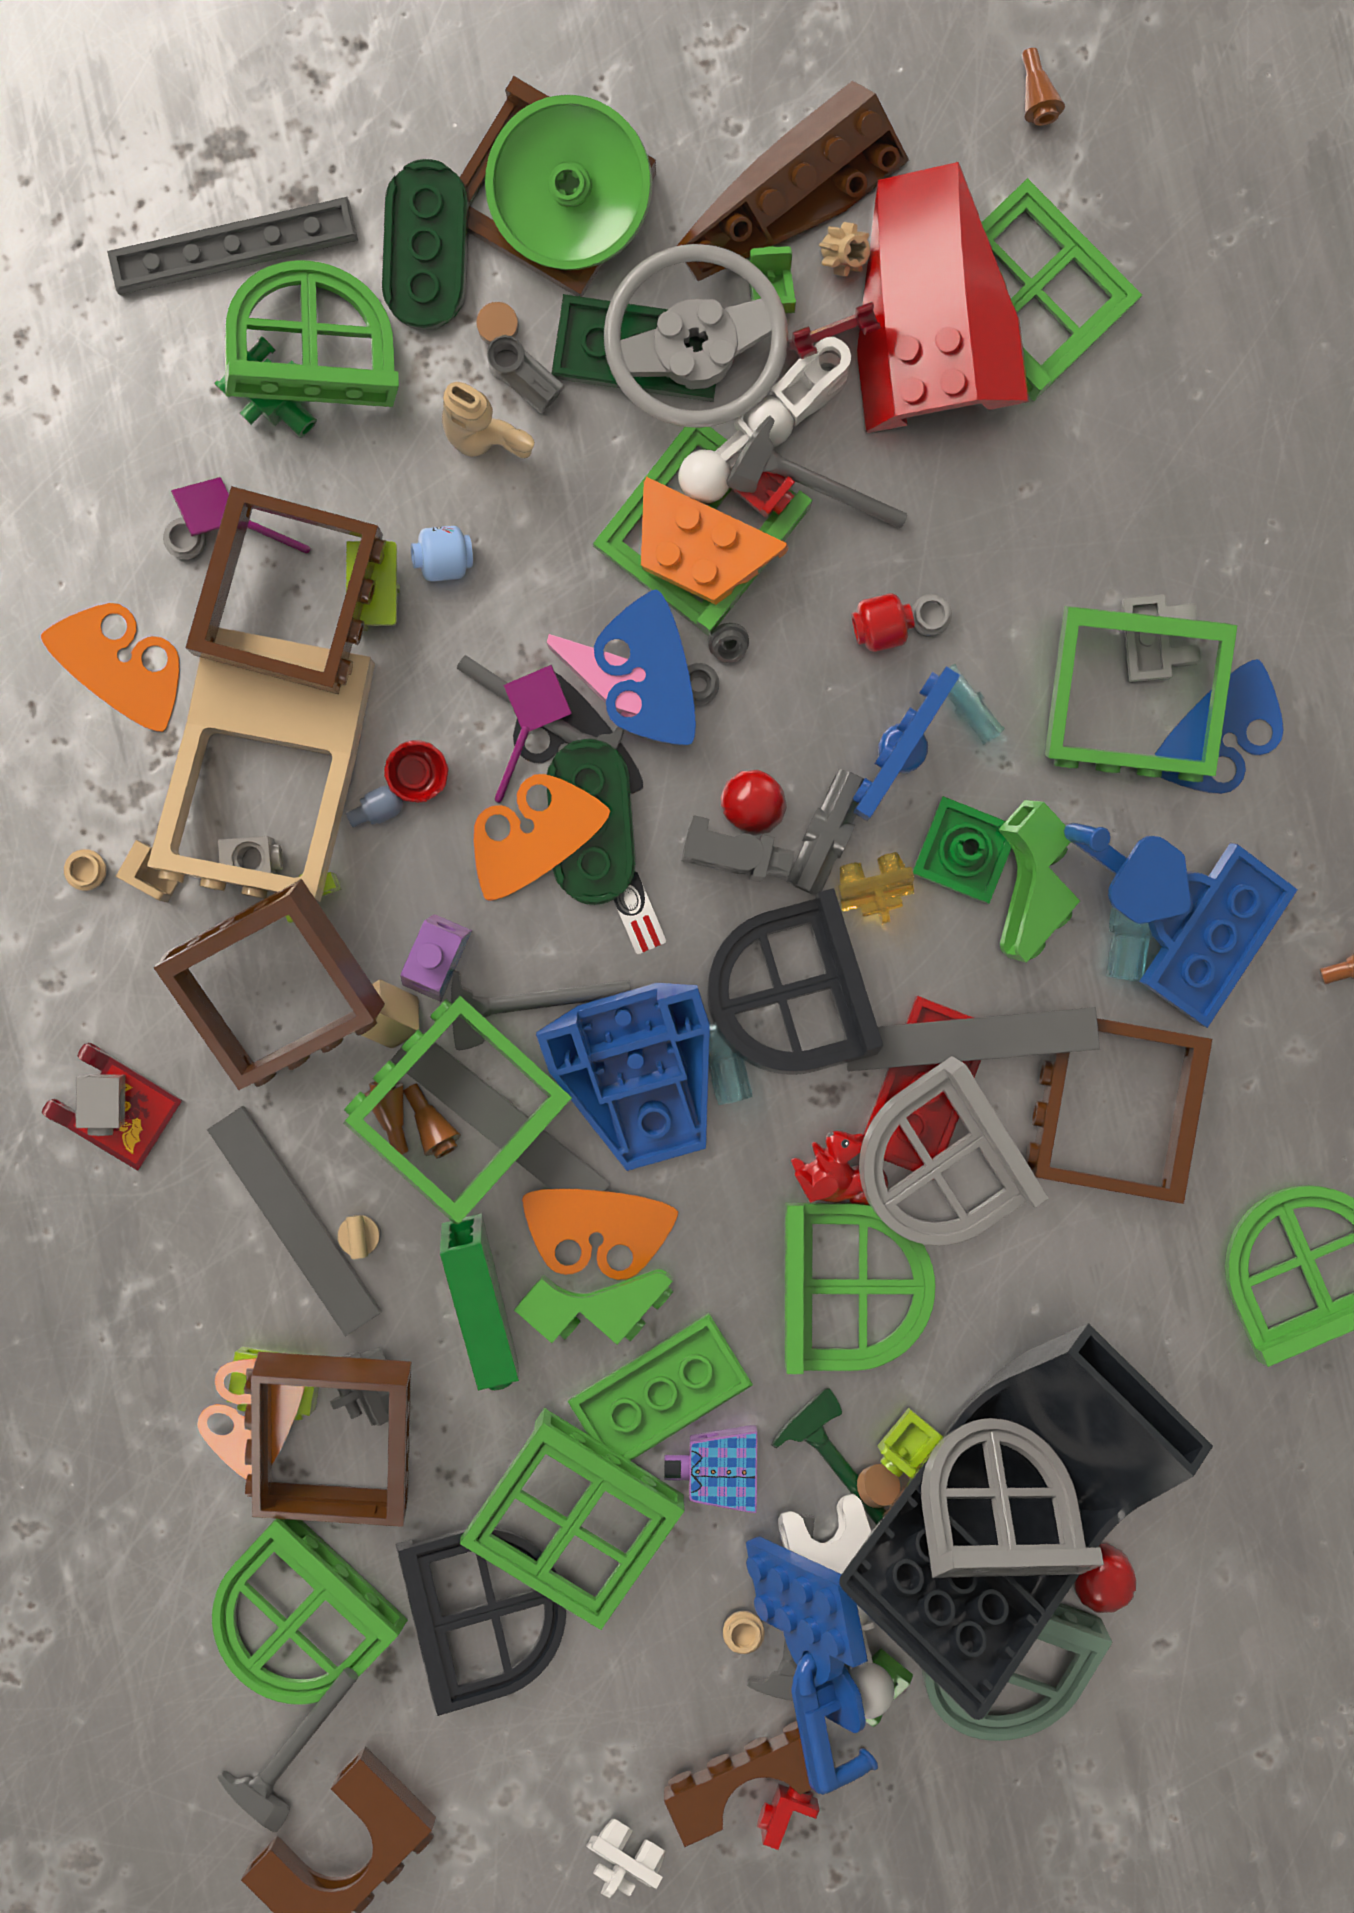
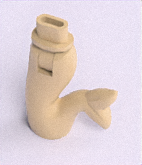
M453 382L447 386L443 396L442 424L447 439L458 451L466 456L475 457L486 453L492 445H503L506 450L520 458H528L531 455L535 444L533 437L524 430L516 429L503 420L492 418L493 408L482 392L462 382Z

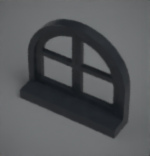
M834 888L818 892L813 900L767 911L746 920L734 929L719 947L708 977V1007L714 1026L721 1038L734 1053L746 1062L769 1072L797 1075L877 1055L882 1049L883 1042ZM810 924L825 974L782 985L767 935ZM759 940L773 988L730 999L729 980L734 964L746 948ZM830 989L846 1040L802 1051L787 1000ZM778 1003L792 1052L776 1050L761 1044L742 1028L735 1014Z
M494 1528L492 1531L493 1535L536 1561L543 1553L532 1542L514 1532L500 1528ZM466 1529L417 1543L407 1540L395 1544L437 1716L510 1695L530 1684L546 1669L555 1656L566 1624V1609L536 1590L495 1600L487 1562L477 1554L476 1558L487 1603L442 1616L429 1563L472 1552L460 1544L461 1536ZM552 1567L551 1570L557 1573L555 1568ZM544 1604L543 1624L534 1646L521 1661L511 1667L500 1616ZM491 1619L503 1672L458 1685L446 1632Z

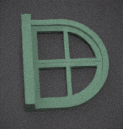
M1060 1603L1037 1638L1038 1640L1076 1653L1056 1687L1017 1673H1014L1008 1683L1047 1696L1031 1708L1009 1715L986 1714L983 1719H973L922 1670L923 1681L929 1700L944 1722L958 1732L973 1738L1005 1741L1023 1738L1042 1731L1058 1721L1072 1708L1113 1643L1102 1619Z

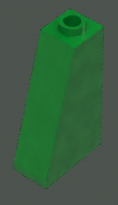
M482 1213L465 1217L457 1225L452 1221L442 1223L440 1257L477 1389L479 1391L489 1388L495 1391L507 1388L512 1382L519 1381V1363Z

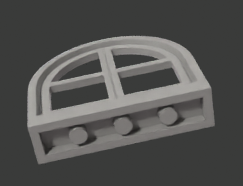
M953 1056L891 1098L873 1118L863 1139L859 1158V1172L862 1189L869 1205L889 1228L902 1237L917 1243L935 1246L960 1243L981 1234L1025 1202L1036 1208L1049 1199L966 1064ZM941 1092H944L969 1133L932 1159L906 1117ZM900 1125L924 1165L887 1190L883 1174L884 1154L893 1132ZM979 1147L1004 1188L969 1213H966L941 1173ZM934 1179L958 1218L943 1222L923 1221L906 1214L897 1204Z
M993 1418L980 1419L952 1431L934 1448L926 1463L921 1485L922 1510L932 1578L1082 1574L1104 1565L1101 1547L1086 1548L1077 1496L1067 1469L1054 1450L1037 1434L1011 1421ZM982 1443L989 1488H947L948 1477L956 1459L970 1446ZM1000 1444L1008 1446L1024 1455L1040 1472L1048 1488H1007ZM1009 1498H1052L1060 1544L1016 1545ZM947 1499H991L998 1545L953 1546Z

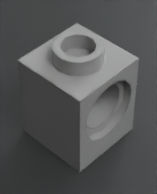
M270 836L218 840L219 863L244 868L242 863L244 853L249 849L257 848L261 853L262 861L255 870L277 874V870L283 869L281 846L275 845L274 838Z
M83 1074L76 1077V1128H88V1135H113V1128H120L125 1125V1075Z

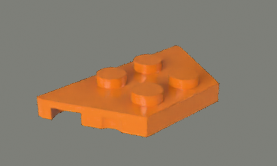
M646 477L644 481L641 566L644 571L717 605L732 594L733 589L737 585L747 583L759 574L758 570L777 556L781 558L789 549L786 542L655 480Z

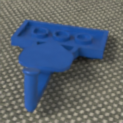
M1079 823L1067 824L1063 830L1065 837L1115 874L1108 891L1111 905L1135 923H1148L1152 936L1162 946L1139 982L1197 1024L1208 1028L1298 889L1238 844L1230 843L1209 876L1199 872H1187L1184 854L1161 837L1147 836L1137 842L1129 856L1125 857L1109 845L1111 836L1108 829L1104 827L1095 828Z
M759 1536L746 1542L748 1553L746 1566L749 1575L753 1579L756 1593L754 1599L755 1610L762 1621L783 1631L787 1647L797 1665L791 1693L808 1780L811 1789L816 1793L828 1794L859 1779L870 1770L875 1771L878 1769L877 1761L864 1748L859 1750L857 1757L835 1768L825 1721L826 1717L853 1733H858L865 1728L866 1720L861 1694L844 1665L847 1664L854 1668L868 1661L858 1606L841 1589L839 1579L842 1574Z

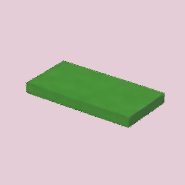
M707 1313L568 1399V1403L589 1436L631 1461L753 1386V1383L710 1313Z

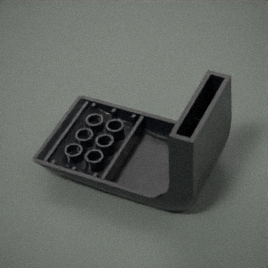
M1089 1323L1034 1347L1013 1359L974 1395L940 1439L941 1441L946 1435L967 1423L990 1418L1017 1423L1037 1434L1054 1450L1072 1480L1077 1496L1086 1548H1098L1105 1537L1128 1514L1194 1477L1213 1448V1445ZM982 1443L970 1446L956 1459L948 1477L947 1488H989ZM1000 1444L1007 1488H1048L1040 1472L1024 1455L1008 1446ZM930 1453L850 1561L839 1579V1585L971 1718L980 1720L986 1716L1080 1574L932 1578L921 1500L923 1473L931 1455ZM1009 1498L1016 1545L1060 1544L1052 1498ZM947 1499L953 1546L998 1545L991 1499Z

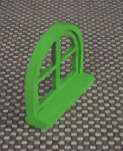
M296 260L277 263L256 272L236 291L228 308L225 324V396L393 407L399 388L398 371H394L393 333L390 320L376 295L359 279L329 264ZM300 285L301 322L249 318L256 305L270 293L285 287ZM316 287L329 290L348 301L362 316L367 327L317 323ZM247 329L301 333L302 365L247 361ZM317 334L370 338L372 370L318 366Z
M1313 1185L1293 1186L1275 1191L1256 1202L1243 1215L1231 1235L1225 1258V1276L1228 1291L1258 1362L1267 1367L1354 1331V1292L1332 1301L1315 1262V1259L1354 1243V1232L1310 1250L1293 1209L1301 1207L1325 1208L1341 1215L1354 1226V1198L1343 1192ZM1278 1216L1296 1257L1249 1277V1258L1253 1244L1262 1229ZM1300 1266L1318 1308L1268 1329L1251 1287Z
M785 1202L786 1374H804V1371L867 1370L884 1365L902 1355L920 1337L933 1310L935 1275L925 1246L897 1234L876 1215L870 1205ZM813 1224L859 1225V1279H812ZM868 1227L884 1233L896 1242L909 1262L913 1279H867ZM812 1294H859L858 1348H812ZM867 1294H913L907 1315L898 1328L885 1339L867 1346Z
M277 1518L225 1574L217 1589L212 1609V1627L215 1642L221 1657L230 1671L239 1681L257 1694L277 1702L298 1705L318 1702L346 1667L353 1669L359 1677L398 1637L408 1621L403 1614L302 1520ZM273 1552L315 1589L287 1619L247 1582ZM241 1592L279 1627L252 1656L245 1648L237 1628L236 1608ZM325 1600L366 1637L338 1667L298 1630ZM291 1638L327 1673L316 1678L291 1679L277 1675L264 1668L263 1665Z

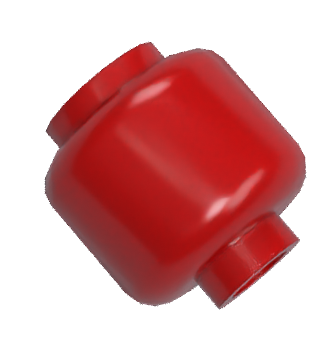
M893 593L863 599L858 603L857 612L851 613L858 645L865 644L866 648L872 652L904 645L908 639V629L915 628L910 604L902 605L900 598Z

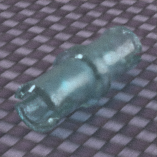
M953 664L949 668L960 674V677L947 697L956 707L954 712L958 718L964 717L981 739L982 744L986 745L991 742V739L994 740L1005 728L983 702L985 697L981 691L976 693L957 669L956 664Z

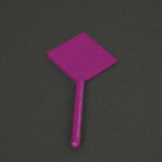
M221 477L171 490L191 537L219 529L229 496ZM249 520L247 528L303 553L310 552L308 545Z
M552 665L503 685L522 729L494 800L497 803L503 800L528 733L572 714Z

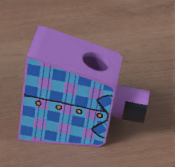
M436 914L424 920L400 975L402 985L441 1002L472 930Z
M756 1425L690 1435L689 1455H665L664 1480L689 1481V1501L757 1513Z

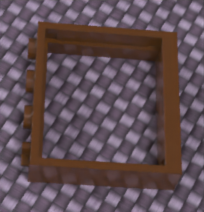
M231 486L185 648L197 657L339 695L341 684L346 685L348 676L352 673L353 661L348 660L352 645H359L362 638L364 621L360 620L363 606L364 604L370 605L374 595L376 581L371 579L375 563L381 565L385 556L383 551L387 540L382 539L383 533L379 526ZM252 509L361 538L324 672L215 643Z
M302 879L167 951L154 967V970L238 1090L253 1083L256 1087H260L274 1078L277 1074L276 1071L286 1066L289 1070L301 1066L310 1058V1054L319 1049L323 1053L329 1052L343 1042V1037L353 1032L357 1036L368 1032L377 1024L376 1018L385 1005ZM289 915L353 1011L253 1062L188 968Z
M1097 1018L1098 1032L1185 1047L1161 1186L1050 1167L1070 1052L1050 1054L1049 1061L1043 1060L1039 1084L1045 1085L1042 1102L1036 1101L1034 1106L1032 1125L1038 1127L1035 1143H1028L1026 1162L1036 1178L1184 1204L1213 1039Z
M258 1352L254 1368H247L246 1384L244 1387V1393L251 1394V1404L246 1406L244 1427L245 1430H251V1439L247 1440L245 1448V1465H252V1474L247 1475L245 1494H247V1497H252V1517L403 1527L409 1493L412 1361ZM271 1384L389 1392L387 1489L272 1482Z

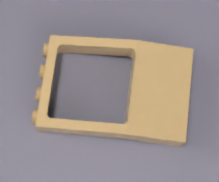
M224 628L218 629L215 640L217 644L324 672L330 651L327 648ZM350 653L348 660L353 661L352 673L348 676L346 685L341 684L339 695L200 657L185 730L147 865L150 868L159 870L158 878L179 883L184 882L185 876L200 878L201 887L225 891L226 884L241 886L242 895L261 899L267 898L268 892L276 893L302 879L316 901L321 902L363 727L375 667L371 657ZM219 733L332 755V762L305 869L300 877L293 878L180 856V843L207 743L211 735Z

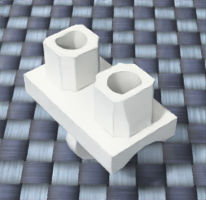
M611 1819L599 1836L592 1835L586 1845L588 1849L615 1865L611 1870L602 1863H599L593 1874L605 1881L601 1894L609 1899L618 1889L627 1896H630L635 1888V1884L624 1878L625 1873H628L646 1886H652L657 1889L663 1878L657 1873L661 1868L666 1851L645 1839L634 1859L625 1854L622 1850L633 1830L616 1819Z

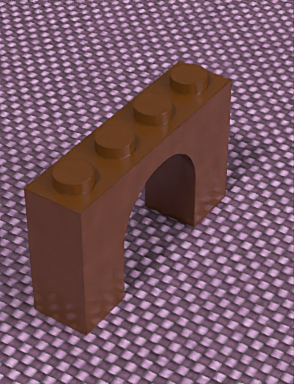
M366 1746L336 1776L331 1790L367 1827L373 1845L371 1859L363 1868L351 1875L329 1877L312 1870L277 1836L248 1865L241 1878V1881L273 1913H352L353 1911L361 1913L374 1899L375 1894L372 1891L382 1881L387 1885L390 1884L403 1870L405 1865L402 1861L412 1851L418 1855L433 1839L434 1834L431 1831L436 1816Z

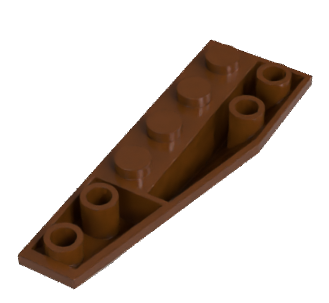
M852 80L758 157L704 212L677 246L689 244L717 246L730 250L746 259L750 257V251L754 248L774 246L849 209L877 186L878 180L888 178L909 161L876 93ZM685 262L697 281H701L726 269L713 263Z

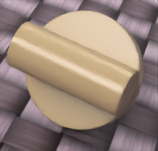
M354 1215L346 1217V1220L339 1227V1245L343 1251L351 1255V1259L368 1257V1254L379 1243V1228L375 1221L368 1216Z

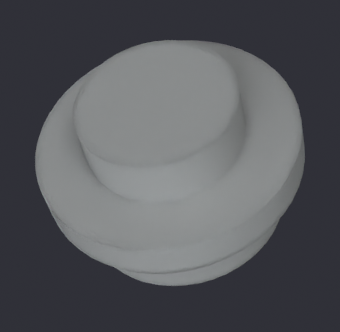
M183 517L173 520L165 528L163 534L164 545L167 551L178 559L186 560L196 557L205 545V533L191 537Z
M936 594L921 596L911 608L915 629L923 635L935 636L941 634L947 629L952 619V610L949 603L943 597Z

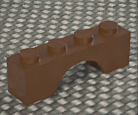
M797 1721L787 1725L783 1729V1734L769 1740L767 1737L757 1738L744 1747L745 1751L732 1757L729 1754L720 1755L710 1760L706 1764V1769L695 1774L686 1771L669 1780V1785L664 1787V1802L684 1847L723 1830L725 1805L731 1794L747 1781L756 1778H774L790 1785L800 1795L812 1790L808 1780Z

